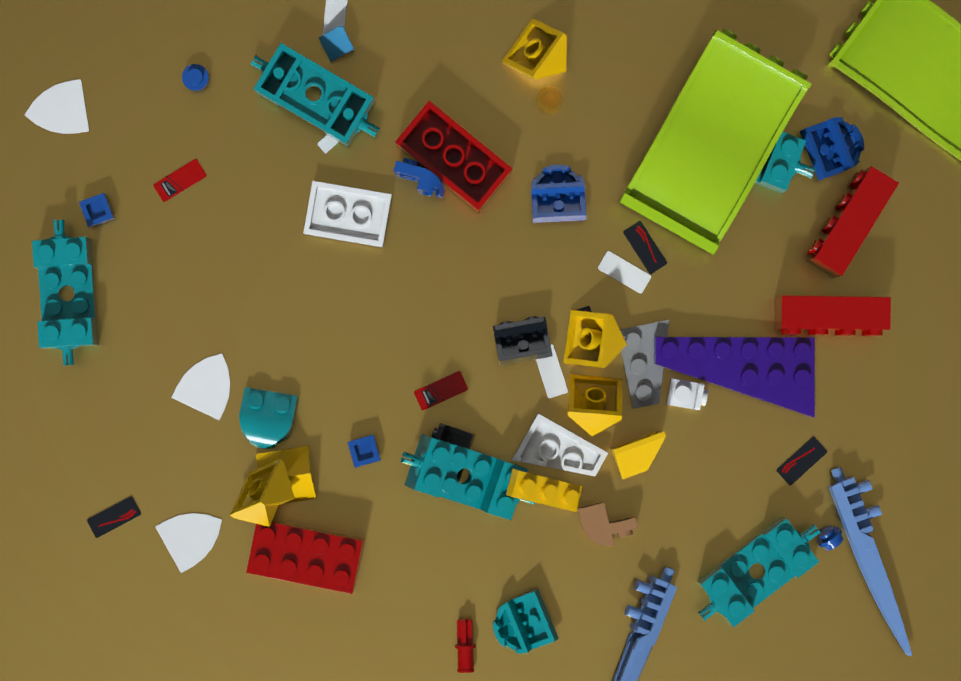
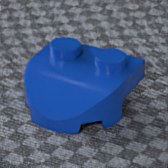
M834 117L800 131L802 139L806 140L805 147L813 168H815L818 181L853 168L860 162V154L864 150L863 136L856 125H850L843 121V118Z
M403 158L402 162L396 161L394 167L395 176L418 182L417 190L419 194L432 196L433 191H436V197L444 198V186L433 172L419 167V162L412 159Z
M557 164L545 167L543 172L532 181L533 223L586 220L585 183L582 176H578L566 165Z

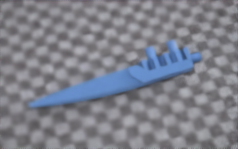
M841 467L834 468L831 472L835 483L829 486V490L856 561L889 628L905 654L912 656L889 579L874 538L868 534L874 531L870 519L882 515L879 505L865 509L861 498V493L872 490L869 480L856 484L853 476L845 478Z
M665 567L661 578L650 575L648 579L650 584L641 580L636 581L634 589L645 593V597L640 598L639 602L642 604L640 609L631 605H627L625 609V615L636 620L635 623L631 622L630 628L634 632L628 635L625 643L626 646L613 681H638L652 647L656 644L677 590L676 586L670 584L675 570Z

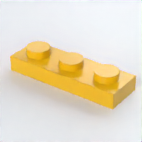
M512 469L506 495L576 512L583 486Z

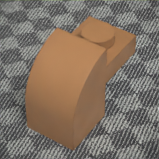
M604 502L577 508L584 532L592 541L600 545L612 546L614 545L612 534L617 533L618 538L632 535V530L638 528L634 516L609 522Z

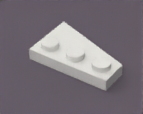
M537 414L512 460L596 476L608 452L544 416Z

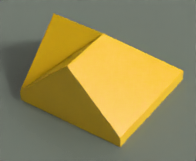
M532 18L502 62L535 80L566 72L567 36L563 32Z
M571 310L563 363L604 369L627 345L613 315Z
M569 374L568 416L591 436L622 420L623 378Z
M659 430L610 448L622 479L649 469L666 438L664 431Z
M309 446L256 454L258 468L278 459L284 461L295 498L285 503L317 498Z
M278 459L249 472L230 516L235 519L270 527L278 506L295 499L284 461Z

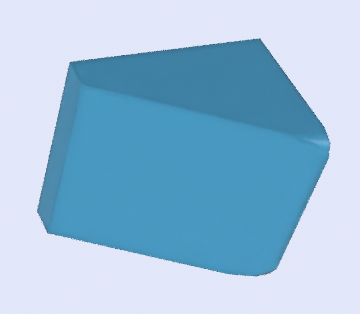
M342 25L319 37L330 62L354 51Z

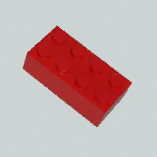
M430 101L427 102L395 141L398 148L413 160L418 161L420 166L433 172L442 184L478 213L513 170V168Z
M872 166L865 170L861 169L859 173L856 172L849 183V186L852 187L850 192L842 195L835 205V209L838 210L835 216L829 217L822 226L823 236L817 241L814 240L808 249L807 254L810 257L807 262L832 278L843 276L899 182Z
M778 296L775 297L774 330H781V335L801 334V330H808V335H828V330L835 331V336L856 335V331H861V336H883V331L891 330V297Z
M272 520L270 527L256 524L246 573L353 594L365 539Z

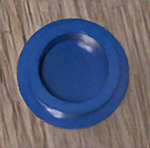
M191 64L184 69L182 81L188 89L199 91L207 86L209 74L202 65Z
M828 526L820 531L821 533L817 539L818 545L829 551L842 543V531L839 527Z

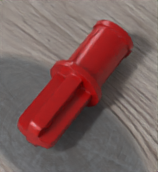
M469 618L457 620V644L455 648L458 651V673L474 672L473 648H476V644H473V621Z

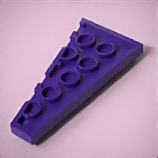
M654 337V364L815 418V337Z

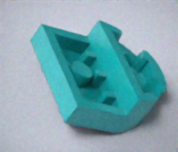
M245 387L239 421L241 432L248 439L249 443L258 448L270 449L275 448L277 444L285 439L287 440L293 430L298 396Z
M539 589L512 598L498 609L496 619L493 621V630L498 642L503 647L507 646L515 650V653H528L532 649L559 639Z

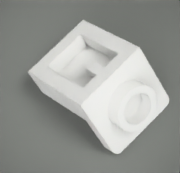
M671 378L666 405L700 410L701 405H706L708 390L704 389L705 384Z

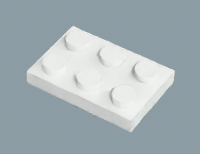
M312 181L303 234L383 248L392 194Z

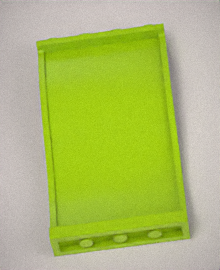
M869 0L860 12L864 15L859 23L854 21L845 32L848 38L842 45L838 42L829 54L832 60L828 65L832 68L835 67L870 91L921 133L961 161V24L930 0H875L874 2Z
M724 28L722 32L715 30L712 34L710 41L686 80L646 155L618 200L625 206L712 255L715 254L720 241L752 189L795 109L812 85L806 81L808 78L806 74L797 69H793L792 72L783 68V61L772 55L767 59L759 54L760 48L749 42H746L744 46L736 41L737 35Z

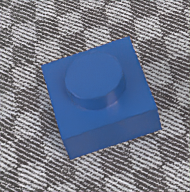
M105 193L79 202L89 228L115 219Z
M374 435L348 442L355 468L381 461Z

